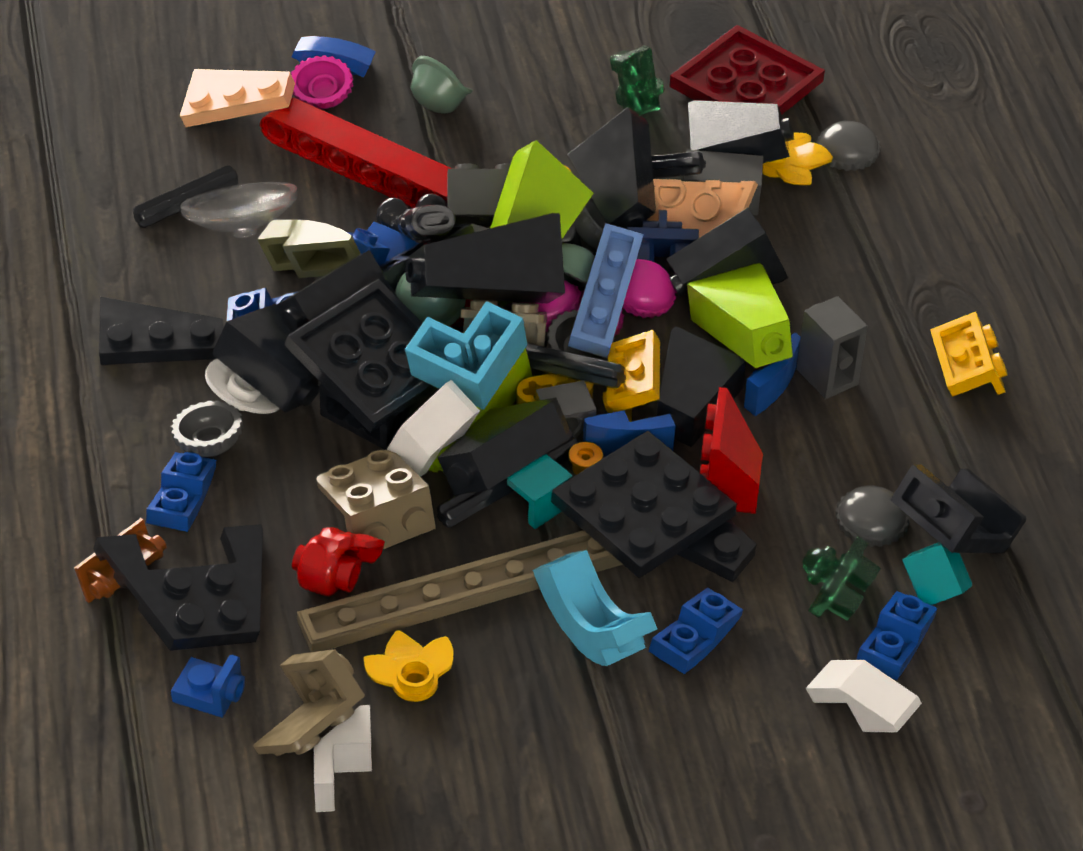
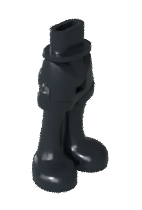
M436 194L422 196L418 200L416 207L411 209L399 198H388L380 203L376 212L377 223L394 229L411 239L422 241L445 237L453 228L456 216L447 207L446 201Z

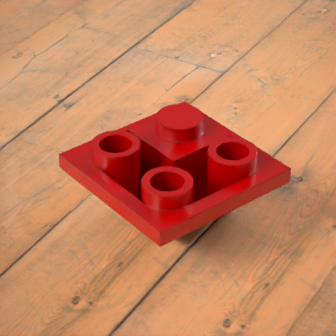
M719 387L717 404L708 403L705 429L713 430V434H704L701 460L709 461V465L701 464L700 474L737 503L736 512L756 514L763 453L728 388Z

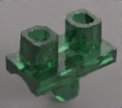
M644 45L633 51L623 50L612 55L610 58L611 69L618 74L619 86L615 92L617 104L623 106V110L628 107L640 116L659 110V95L665 91L663 80L655 76L652 49Z
M857 536L847 553L842 554L839 559L835 557L836 550L831 546H826L824 549L814 548L806 553L802 564L808 574V582L812 585L824 582L808 609L809 612L819 618L828 609L846 621L855 613L864 597L845 584L846 581L865 592L881 569L862 555L868 545L866 541Z

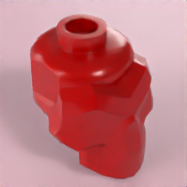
M335 527L322 528L320 534L312 537L306 546L302 544L298 546L293 556L292 569L297 571L299 586L307 591L326 597L334 595L339 589L350 593L358 581L362 562L374 563L382 554L385 541L366 534L344 532Z

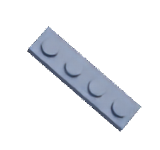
M605 223L568 347L608 358L644 234Z

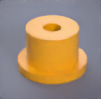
M591 442L576 443L569 450V460L573 464L572 470L576 475L603 459L601 448Z

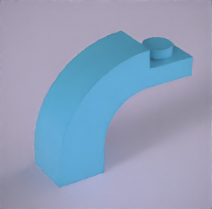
M587 550L566 554L532 570L542 595L561 629L577 649L596 664L608 666L646 648L643 636L657 630L651 612L628 614L614 604L604 590Z

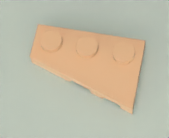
M194 69L180 118L185 127H191L287 108L290 105L295 82L290 72Z
M653 179L656 213L648 218L647 221H658L659 210H667V221L682 222V229H699L700 238L744 209L749 208L758 184L755 181H741V183L721 182L720 180L691 182L676 179Z

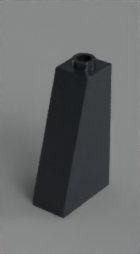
M551 213L423 245L409 256L406 263L405 276L407 282L411 283V297L528 303L552 302L565 293L560 214Z

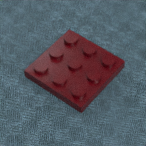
M736 25L671 74L669 87L696 101L778 104L782 115L824 81L825 70Z

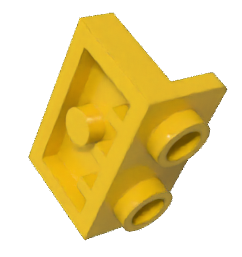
M976 312L930 329L946 385L952 397L990 382L997 395L1006 392L1001 378L1007 376L1008 373L1000 353L994 354L992 350L999 347L996 336L990 324L982 325Z
M654 330L613 342L609 351L608 361L625 367L624 375L626 380L617 389L607 387V391L603 392L604 406L608 413L625 410L630 422H632L633 407L660 399V340Z

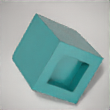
M544 454L507 478V485L529 502L528 524L537 529L562 512L551 502L552 490L571 479L573 475L547 454Z
M940 542L914 551L902 559L917 597L924 603L933 605L963 594L972 587L971 579L960 553H951Z

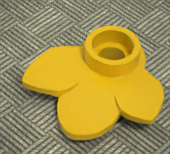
M796 132L794 133V140L788 141L790 157L763 163L762 173L768 177H780L784 182L793 185H811L812 175L810 170L832 162L833 156L824 146L811 143V135Z
M397 630L386 645L385 655L365 656L364 667L367 675L374 682L392 687L400 698L411 702L424 701L433 696L437 691L438 678L451 669L454 660L453 647L449 638L444 636L431 641L423 648L407 634Z

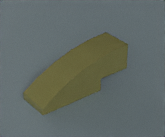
M272 220L257 239L273 271L295 270L298 278L325 276L361 254L352 235L326 223L309 220Z

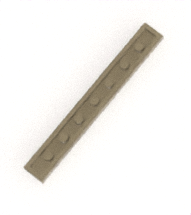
M583 530L298 611L297 622L310 652L326 651L540 589L532 570L572 552L587 550L596 572L623 564Z

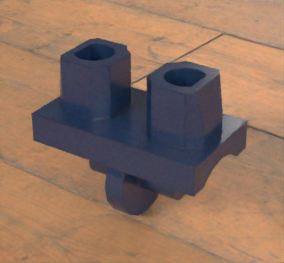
M659 210L658 221L646 220L643 221V227H627V230L644 234L637 259L654 262V257H670L699 239V229H682V222L667 221V210Z

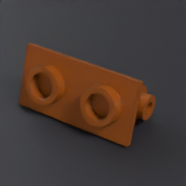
M142 518L119 534H136L146 566L155 560H160L163 557V551L167 549V545L162 537L159 535L149 536L144 519ZM95 552L74 567L86 602L88 603L95 598H110L114 591L120 587L113 578L115 573L106 559L100 561Z

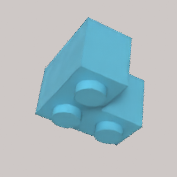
M487 301L465 333H461L427 317L405 348L411 375L439 389L445 383L452 380L476 407L484 410L527 346L524 321L522 317Z

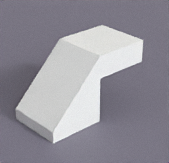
M450 380L401 425L387 450L397 453L421 477L427 473L443 448L465 435L480 410Z
M831 660L806 687L814 703H847L863 732H898L922 704L917 695L865 660Z
M360 705L350 718L335 726L314 746L316 812L335 811L334 773L372 771L370 705Z

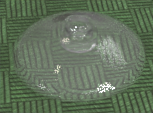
M259 182L235 185L193 196L182 202L180 209L184 218L198 226L215 232H233L235 238L250 237L257 234L256 228L267 225L272 220H277L298 198V189L296 185L286 182Z

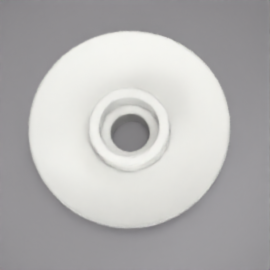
M215 359L208 365L205 371L207 384L217 396L229 405L238 408L239 411L258 414L273 413L280 409L220 360Z

